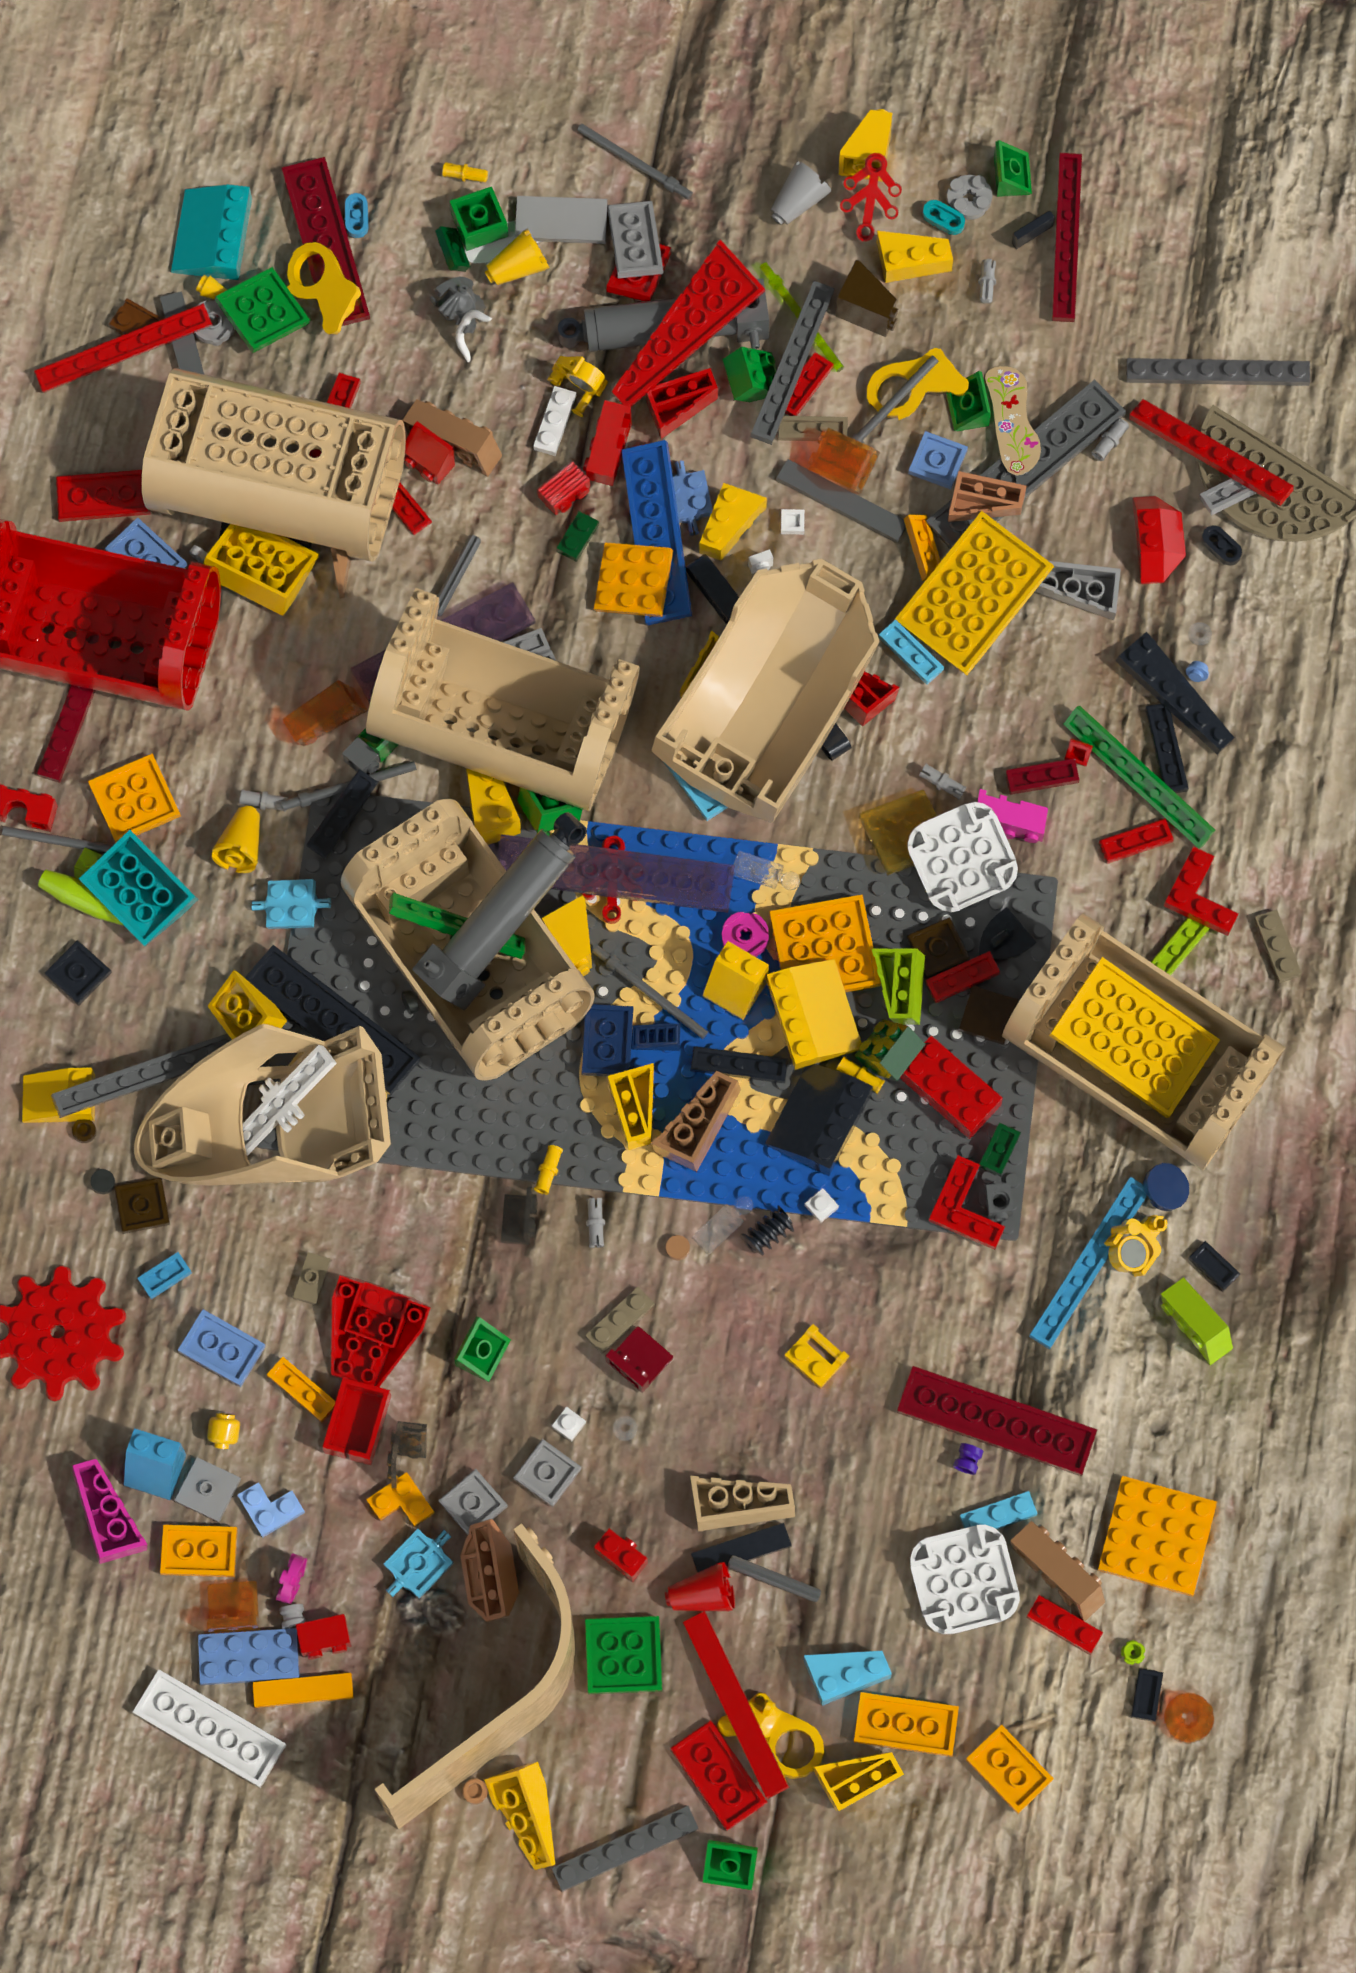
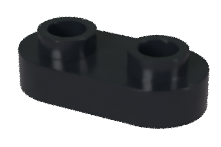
M1212 525L1203 531L1202 544L1218 560L1228 566L1235 565L1240 561L1242 555L1241 546L1221 527ZM1215 537L1217 541L1211 542L1209 538ZM1230 552V553H1232L1234 556H1233V557H1227V556H1226V553Z

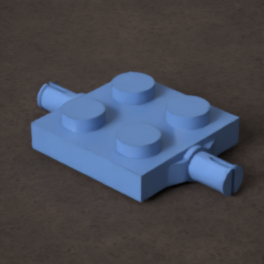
M680 460L681 469L678 461H676L674 464L677 475L673 476L679 523L688 524L689 535L694 536L692 527H694L695 535L699 534L696 521L710 516L713 508L705 471L686 473L684 461Z

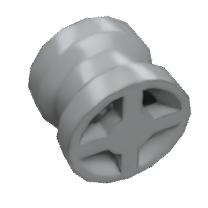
M303 1604L288 1605L279 1609L280 1615L283 1616L284 1620L282 1622V1629L296 1628V1624L306 1622L302 1615L304 1611Z

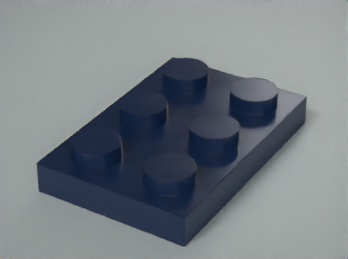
M592 1004L590 1010L585 1015L582 1075L608 1077L630 1070L633 1006Z

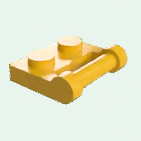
M812 1324L784 1357L821 1389L850 1356L845 1351L841 1352L818 1331L819 1328ZM811 1338L836 1359L832 1365L808 1344Z

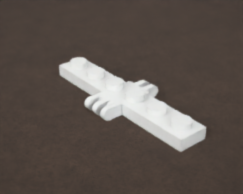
M318 1045L282 1083L278 1081L275 1083L271 1078H268L265 1083L269 1089L263 1084L259 1087L260 1092L263 1094L261 1097L263 1103L243 1123L247 1156L278 1124H280L284 1131L289 1132L292 1129L289 1123L293 1126L298 1123L295 1116L299 1119L305 1116L297 1104L337 1064L324 1046Z

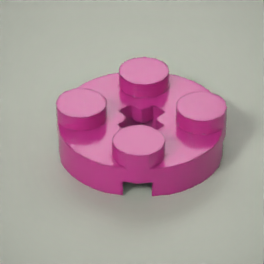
M735 913L724 923L722 930L723 946L729 941L757 957L765 950L768 944V926L764 919L755 913ZM744 931L745 933H747L748 931H750V939L741 940L740 932Z
M292 1553L288 1562V1567L290 1568L288 1571L283 1570L279 1584L283 1586L279 1588L276 1600L288 1604L294 1601L300 1587V1579L304 1576L307 1558Z

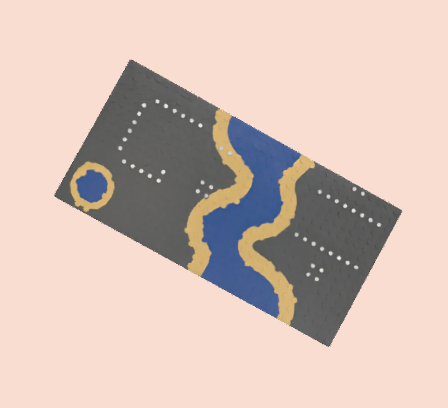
M342 793L311 802L299 880H315L317 899L330 898L331 903L329 904H331V908H317L313 928H291L287 955L421 1059L391 1096L386 1093L391 1145L377 1163L537 1183L540 1174L539 1166L544 1162L548 1145H555L562 1148L563 1152L557 1165L558 1173L553 1177L552 1185L764 1211L775 1210L779 1212L777 1208L779 1205L788 1214L812 1217L814 1216L805 1207V1203L821 1189H824L839 1205V1208L828 1217L829 1219L957 1234L929 1222V1218L957 1156L959 1155L980 1164L998 1124L1002 1123L1021 1132L1001 1177L979 1167L962 1208L988 1219L985 1197L986 1185L1010 1183L1013 1204L1012 1217H1008V1220L994 1222L1005 1226L1000 1240L1016 1241L1018 1239L1038 1060L1007 1039L1005 1044L1002 1045L959 1032L972 987L935 1003L925 984L927 979L923 975L920 1025L907 1026L923 1042L930 1036H933L1002 1096V1104L998 1110L968 1139L900 1078L896 1081L875 1075L885 1080L878 1094L872 1091V1095L830 1176L765 1145L805 1068L794 1069L768 985L766 984L744 1020L704 998L703 993L714 962L724 947L722 943L724 923L733 914L738 912L755 913L766 922L769 941L765 950L756 958L769 965L768 974L781 969L769 911L863 895L874 949H912L907 940V935L950 917L970 960L979 956V944L988 923L1007 907L1037 943L1018 956L995 960L1000 974L975 986L1018 999L1019 1003L1023 994L1050 958L1058 886L1057 878L1017 873L1013 884L1005 891L992 895L959 911L949 912L939 909L930 901L913 860L580 820L587 828V833L580 843L573 846L570 845L569 850L576 858L534 910L542 920L546 915L582 896V888L592 883L608 868L607 859L596 869L597 872L594 877L587 878L582 872L583 865L591 862L602 852V843L609 836L620 837L625 843V852L636 863H640L643 866V876L639 879H634L630 876L629 868L618 859V868L635 885L643 889L642 899L633 901L629 897V892L617 881V905L621 909V919L619 922L608 924L602 916V910L607 905L608 881L596 891V896L593 900H585L592 968L583 977L594 990L595 998L593 1004L633 1006V1026L680 1024V1051L632 1050L631 1046L630 1070L654 1063L651 1143L665 1131V1127L675 1120L682 1112V1108L694 1099L696 1093L713 1075L690 1071L694 1046L788 1059L785 1084L731 1077L738 1080L741 1091L696 1172L655 1153L651 1144L628 1150L608 1085V1077L582 1075L585 1016L574 1028L500 1077L492 1080H478L341 886L342 874L357 852L433 803L370 795L326 859L308 848L306 844ZM461 806L473 823L471 807ZM517 813L520 818V834L488 845L506 871L537 834L524 813ZM554 830L547 831V832H548L549 834H551V833L554 832ZM611 845L609 849L611 851H616L618 847L616 845ZM587 867L585 871L587 873H592L594 869L592 867ZM634 868L632 872L634 874H639L641 870L639 868ZM588 889L584 893L590 896L593 894V891ZM634 890L632 895L639 896L640 891ZM610 912L607 916L612 919L616 917V914ZM744 931L740 932L741 940L750 939V931H748L747 933H745ZM599 945L611 956L615 955L621 960V964L707 1030V1036L701 1039L618 972H612L605 966L606 963L592 953L593 949ZM483 970L478 978L481 981H486L490 977V973ZM882 984L879 987L846 992L861 1043L869 1038L874 1027L883 1019L893 1022L888 1015L882 992ZM494 989L490 993V997L495 1000L503 996V992L500 989ZM411 990L414 993L419 1006L418 1012L411 1015L407 1012L401 997V992ZM283 1014L287 1022L281 1029L315 1038ZM640 1032L639 1043H644V1032ZM649 1032V1043L654 1042V1032ZM659 1032L658 1042H663V1033ZM668 1033V1042L673 1041V1033ZM858 1051L816 1063L817 1065L836 1070L842 1058L846 1057L858 1066H864L855 1057ZM305 1052L275 1054L270 1058L269 1067L290 1066ZM272 1079L275 1083L277 1081L281 1083V1079ZM276 1127L258 1144L259 1148L279 1151ZM995 1199L993 1201V1204L998 1208L1006 1205L1002 1199Z

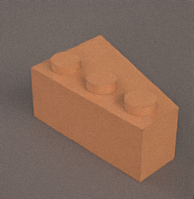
M959 471L948 522L974 520L981 511L991 518L1021 515L1027 486Z

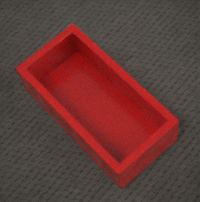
M930 1036L924 1042L925 1046L904 1071L900 1079L970 1139L998 1110L1002 1104L1003 1097L933 1036Z

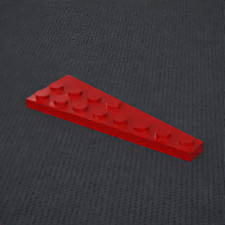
M722 240L716 243L715 248L706 257L703 265L694 274L683 293L679 295L656 331L652 333L649 341L640 350L632 365L613 388L612 394L622 405L633 406L765 292V288Z

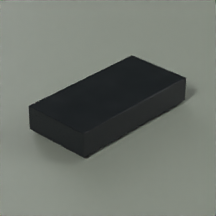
M1047 211L1013 233L1012 245L1017 250L1052 228L1055 216L1051 211Z
M1206 1240L1188 1258L1222 1292L1240 1276V1273Z
M1138 1669L1131 1718L1156 1722L1164 1672Z

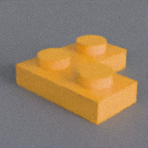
M407 1472L366 1499L380 1521L399 1508H402L414 1527L434 1514V1510Z

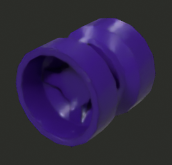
M961 1443L959 1448L960 1455L959 1458L955 1459L953 1467L963 1473L976 1475L978 1469L977 1462L982 1458L984 1451L974 1445Z

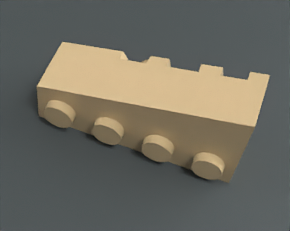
M690 1476L698 1531L795 1517L791 1484L746 1482V1480L727 1481L721 1480V1478L704 1479L699 1478V1476Z

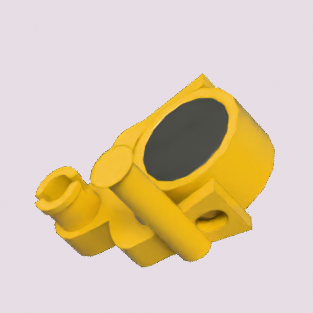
M559 356L547 380L551 384L560 387L565 378L585 391L576 408L572 409L573 413L583 417V412L594 394L600 397L608 381L598 368L584 361L585 359L582 356Z
M1149 1215L1141 1222L1131 1218L1124 1220L1121 1225L1113 1226L1111 1228V1236L1104 1242L1106 1246H1110L1108 1256L1113 1268L1119 1272H1133L1132 1274L1135 1277L1145 1276L1161 1253V1246L1156 1237L1167 1228V1220H1163V1216ZM1123 1234H1132L1131 1236H1123Z

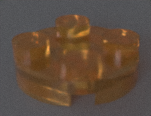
M1194 1693L1177 1695L1168 1703L1164 1711L1163 1719L1168 1733L1173 1739L1184 1744H1191L1204 1739L1210 1733L1214 1724L1212 1706L1203 1697ZM1191 1712L1196 1721L1186 1725L1182 1714Z

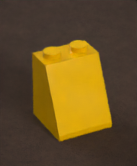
M870 109L840 150L838 175L853 176L865 167V160L872 153H881L887 159L893 113L884 109ZM878 160L872 161L873 167H880V162Z
M582 895L542 918V921L577 970L585 976L592 968L586 902Z
M727 941L714 962L703 997L744 1020L767 984L766 977L769 965Z

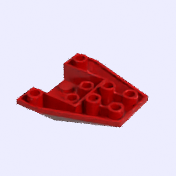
M340 1275L332 1296L331 1375L380 1387L424 1330L431 1307L413 1297L377 1284Z

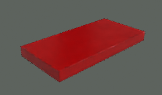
M142 470L56 477L59 522L151 515V510L145 507L143 501Z
M711 1720L670 1748L726 1831L768 1803Z

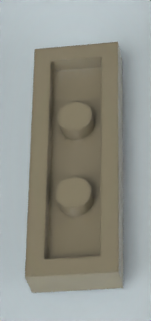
M783 416L779 426L778 441L847 442L848 417Z
M1278 910L1255 916V924L1278 983L1301 977L1300 967Z
M637 1287L591 1329L585 1337L603 1354L655 1306V1303Z

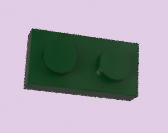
M440 226L435 230L448 269L466 272L471 266L457 228Z
M579 511L557 546V552L577 562L598 528L599 521Z
M999 1123L980 1162V1168L1001 1177L1021 1132Z

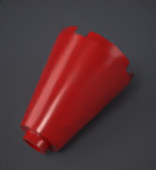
M725 1562L717 1563L669 1586L668 1592H665L667 1606H671L674 1611L729 1612L735 1609L733 1585L730 1586L728 1578H731Z

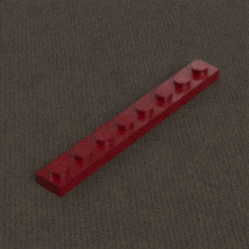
M1076 153L1059 154L1052 321L1075 322L1082 154Z
M90 636L88 643L94 644L98 642L99 636ZM114 641L109 643L110 648L113 647ZM71 685L37 772L39 777L58 783L61 782L96 690Z

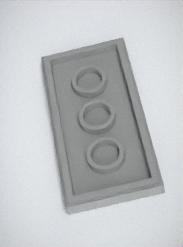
M517 196L515 238L528 228L532 238L539 242L606 244L607 199Z
M652 201L607 205L618 278L663 274Z

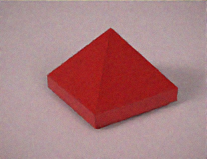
M1070 739L1064 759L1075 758L1077 764L1087 766L1093 746Z

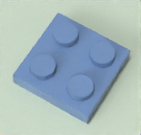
M925 431L908 474L951 490L968 447Z

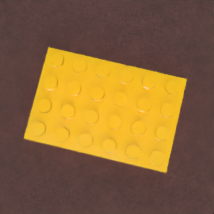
M981 511L895 620L967 676L1051 572L1054 565Z
M1103 957L1100 958L1049 1034L1053 1039L1166 1118L1171 1116L1220 1041L1219 1038Z

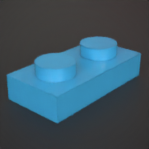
M179 1252L139 1276L138 1280L150 1299H153L192 1274Z

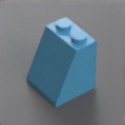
M134 1428L126 1450L124 1486L171 1500L186 1458V1453L181 1443Z

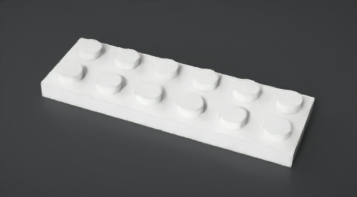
M161 1670L157 1671L133 1711L135 1715L259 1788L263 1785L286 1746L284 1742Z

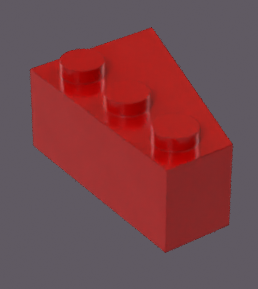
M711 368L656 385L646 393V402L660 439H663L717 400L718 386Z
M604 400L601 415L598 417L596 424L597 431L590 443L589 450H591L589 458L586 457L583 471H586V477L590 481L609 486L614 485L622 459V449H625L632 426L630 406Z
M864 671L844 709L863 727L896 700L900 687L895 684L890 685L880 680L878 675H871Z

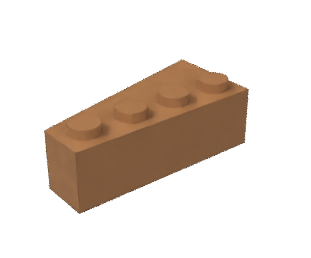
M416 399L402 420L408 433H410L416 421L424 425L453 447L454 453L463 460L465 465L472 467L474 464L480 467L481 474L487 477L502 457L501 451L493 437V432L485 426L478 427L467 418L460 419L449 410L444 409L442 411L429 401L422 402Z
M716 1071L696 1093L694 1099L682 1108V1112L675 1120L665 1127V1131L658 1138L654 1139L651 1143L654 1152L697 1172L741 1091L738 1080Z
M1029 1522L1011 1540L1013 1550L1036 1573L1041 1570L1042 1573L1040 1575L1051 1589L1057 1587L1063 1601L1069 1607L1074 1604L1078 1608V1616L1083 1621H1086L1105 1603L1101 1580L1094 1573L1089 1575L1083 1569L1085 1566L1077 1557L1071 1558L1066 1553L1067 1549L1060 1541L1054 1542L1049 1537L1050 1533L1041 1524L1037 1526L1034 1522Z

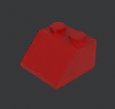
M416 421L406 439L404 464L410 469L415 468L426 481H433L439 485L455 466L453 447Z

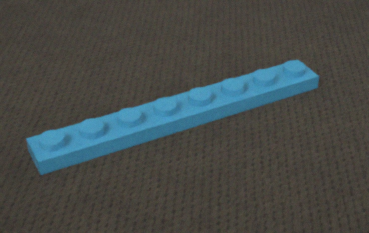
M1132 1177L1129 1178L1029 1336L1030 1338L1049 1350L1051 1349L1109 1257L1110 1246H1106L1104 1242L1111 1236V1228L1121 1225L1126 1219H1133L1147 1196L1145 1195L1142 1183Z

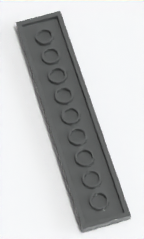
M1094 379L1034 430L1038 435L1041 446L1040 458L1034 468L1023 475H1013L1007 471L1000 458L980 476L1026 485L1025 498H1027L1109 429L1118 418H1122L1126 410ZM952 499L926 520L931 530L949 549L954 546L974 521L948 522ZM993 517L992 519L998 522L1003 517Z

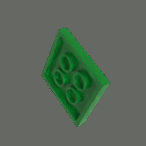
M273 267L215 297L216 303L252 354L299 330L310 322L309 317Z
M659 1616L585 1619L588 1695L662 1692Z

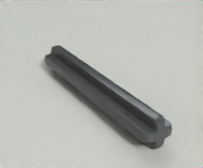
M475 535L468 537L438 593L439 609L437 616L440 617L444 613L481 543L479 537Z
M734 1555L729 1559L728 1568L813 1602H817L820 1598L821 1590Z

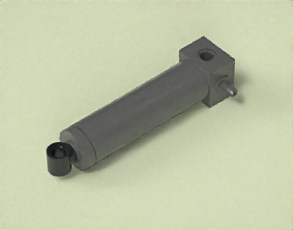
M763 278L757 279L760 282V284L764 287ZM765 292L713 337L736 334L737 343L750 341L751 348L758 349L760 347L759 340L769 339V314ZM677 298L584 309V319L582 321H577L574 318H565L558 324L559 342L566 348H572L584 341V343H588L589 352L645 346ZM569 330L575 332L572 335L565 334V332Z
M563 813L556 819L553 833L549 834L544 829H540L446 946L441 949L432 944L412 970L440 997L465 1011L485 987V984L478 978L479 975L576 858L569 850L570 845L573 846L580 843L586 836L587 828L571 813Z

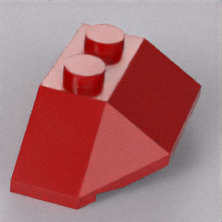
M1157 496L1133 497L1140 583H1164L1186 556L1182 512Z

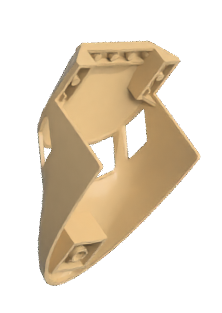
M261 1024L229 1041L199 1061L180 1076L160 1096L146 1114L138 1129L134 1143L135 1158L141 1168L153 1176L191 1185L326 1182L344 1177L375 1164L391 1145L381 1053L361 1026L322 1041L268 1024ZM318 1045L324 1046L337 1064L297 1104L305 1116L302 1119L295 1116L298 1123L295 1126L289 1123L292 1127L289 1132L284 1131L280 1124L276 1126L280 1156H274L251 1165L245 1148L242 1124L243 1100L247 1085L250 1082L267 1080L268 1078L281 1079L282 1083ZM305 1052L290 1066L260 1067L275 1054Z

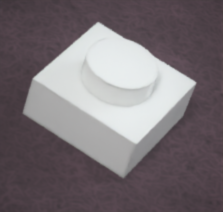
M781 509V534L804 535L805 510Z
M770 549L748 557V567L751 574L761 569L767 568L769 570L773 566V556Z
M821 1189L805 1203V1207L820 1223L839 1208V1205L824 1189Z
M566 1407L554 1422L552 1428L572 1442L586 1424V1421Z

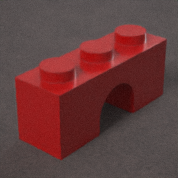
M0 784V822H6L7 815L12 809L24 808L27 810L25 821L28 828L51 832L58 807L53 796L46 793H40L39 795L31 794L30 791L22 788L11 790L5 785Z

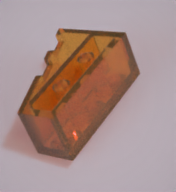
M337 680L282 720L295 742L305 746L314 743L319 737L368 710L353 687Z

